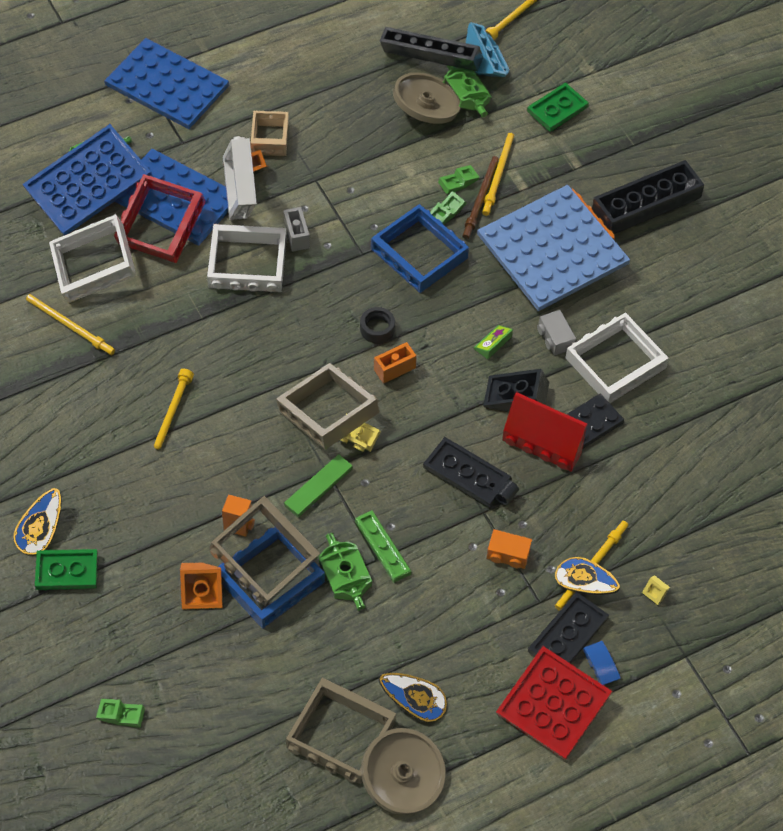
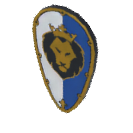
M51 489L41 495L17 524L14 531V542L23 553L36 555L37 550H46L51 544L62 507L61 492L58 489Z
M569 558L563 561L555 572V579L558 585L573 592L608 595L617 593L620 590L618 581L610 572L586 558Z
M387 673L380 676L379 683L388 697L416 719L423 722H435L445 713L446 697L441 688L436 684L422 678L401 673Z

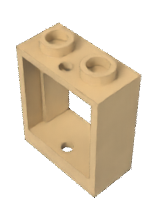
M253 111L251 153L261 150L262 155L286 156L289 128L288 112ZM258 126L283 127V138H257Z

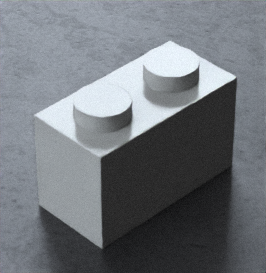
M297 207L283 210L284 225L291 250L298 251L310 248L309 232L302 208Z
M558 310L540 316L537 329L539 334L543 335L548 350L551 349L554 356L566 352L567 348L576 341V337L562 312Z

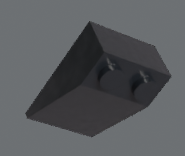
M542 369L489 375L483 406L484 408L509 412L516 392L546 405L550 382Z

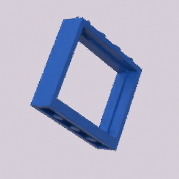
M420 204L371 238V250L419 293L468 259L469 247L465 242L461 241L452 230L447 229L439 219H436L429 210H426ZM418 221L455 253L425 276L420 274L387 244Z
M276 527L268 529L262 537L253 540L247 548L236 552L233 556V559L241 567L279 539L301 563L306 560ZM313 562L307 568L311 573L309 576L261 611L229 576L230 573L225 569V564L221 563L218 566L221 568L223 587L262 629L325 583V572Z

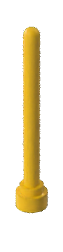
M526 0L495 27L487 28L486 32L493 40L497 39L498 32L537 0Z
M180 369L177 376L179 384L154 443V448L157 450L162 447L186 385L193 380L194 373L188 369Z

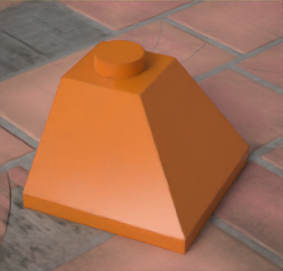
M181 563L182 609L222 608L221 568L205 563Z

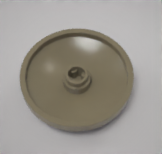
M405 74L398 78L393 89V97L397 105L408 115L424 122L434 124L450 122L457 117L461 108L459 107L460 99L447 82L443 83L442 79L430 74Z
M396 728L382 733L368 746L362 759L361 775L367 793L376 804L389 812L407 815L424 810L438 798L445 782V764L439 749L427 736L412 729Z

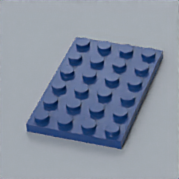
M147 38L104 80L105 85L187 129H190L229 87L228 80Z
M109 124L23 183V187L63 236H65L136 187L143 174L152 176V173L111 124Z
M151 149L142 159V162L151 171V177L200 192L204 196L206 202L188 238V241L199 246L211 233L213 225L218 224L228 213L226 186ZM136 187L115 202L127 208L131 195H134ZM150 189L138 214L176 234L190 201Z

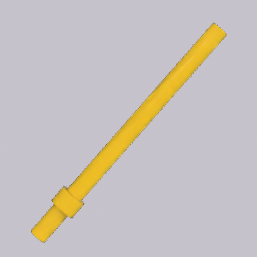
M508 133L489 193L485 197V205L482 214L485 216L489 215L491 207L495 203L496 191L514 139L513 133Z
M29 294L26 297L28 302L90 341L95 348L102 349L110 355L115 353V349L105 343V340L101 337L94 336L33 295Z
M622 521L615 530L610 532L607 536V541L591 561L599 564L610 548L619 542L622 538V533L629 526L626 521ZM567 590L556 603L555 608L560 611L575 592Z

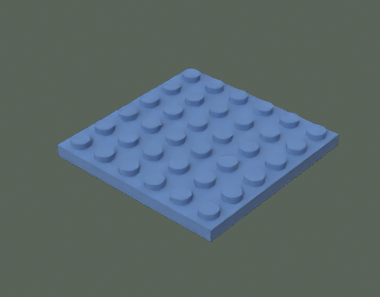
M569 185L477 230V235L538 311L630 263L628 256Z

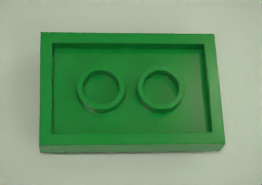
M565 82L529 105L527 112L551 132L587 109L589 102Z
M97 549L37 550L35 590L97 588Z

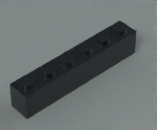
M385 27L380 38L384 52L476 72H478L483 60L481 49L477 45Z

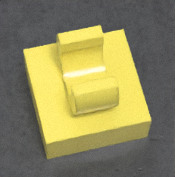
M652 576L642 593L658 605L662 602L670 587L656 576Z

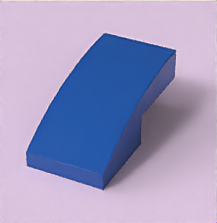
M603 641L583 648L590 667H593L599 683L604 685L620 679L614 661Z

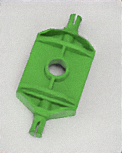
M447 65L449 71L445 75L443 83L447 81L460 99L459 107L476 110L481 117L487 116L488 113L484 107L489 104L492 96L476 73L471 70Z
M333 533L327 534L326 538L329 547L324 549L319 556V563H321L334 592V598L353 600L357 610H363L365 605L361 597L372 586V579L356 544L351 542L339 543V541H336ZM342 565H349L351 569L349 571H342L340 567Z

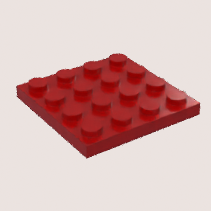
M542 646L497 709L496 714L566 761L611 696L612 691Z

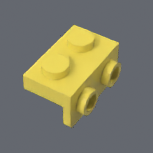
M364 423L340 441L346 444L350 441L354 443V448L362 452L365 449L371 452L381 431Z

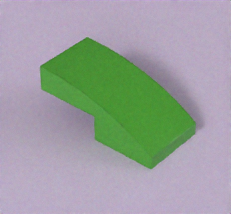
M468 165L457 168L454 174L440 177L438 183L448 195L452 191L457 192L479 180L480 177L473 167Z
M452 191L441 204L438 202L430 213L444 225L467 203Z
M101 699L96 718L112 724L140 728L145 708L143 705L123 704L121 700Z

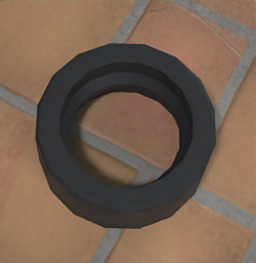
M383 307L369 308L363 312L360 318V332L369 342H387L395 333V318L388 309ZM373 319H382L389 325L387 329L379 332L370 330L367 327V323Z

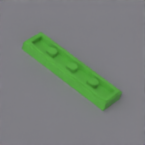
M338 454L284 502V506L299 518L353 469V465Z
M371 510L355 518V523L393 583L411 575L410 568L374 512Z

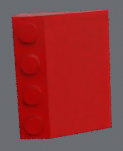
M516 392L503 430L502 441H505L510 446H516L528 454L536 455L543 461L551 462L561 469L572 472L582 454L587 423Z

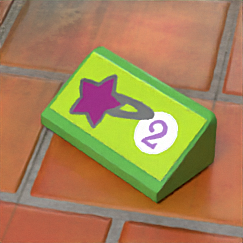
M498 325L474 347V350L486 359H489L512 338L513 330Z

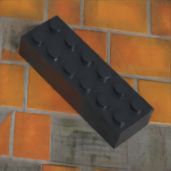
M684 160L595 196L592 209L595 215L602 219L608 230L616 234L700 199L704 183L689 163Z

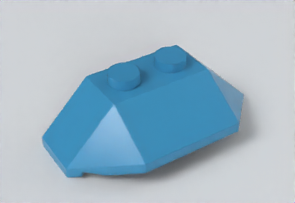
M470 22L466 43L479 46L483 55V60L476 73L492 77H505L509 72V68L498 45L486 32L483 25Z

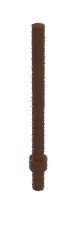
M493 156L470 217L466 220V228L462 236L466 240L470 238L472 230L476 227L477 216L499 160L496 156Z

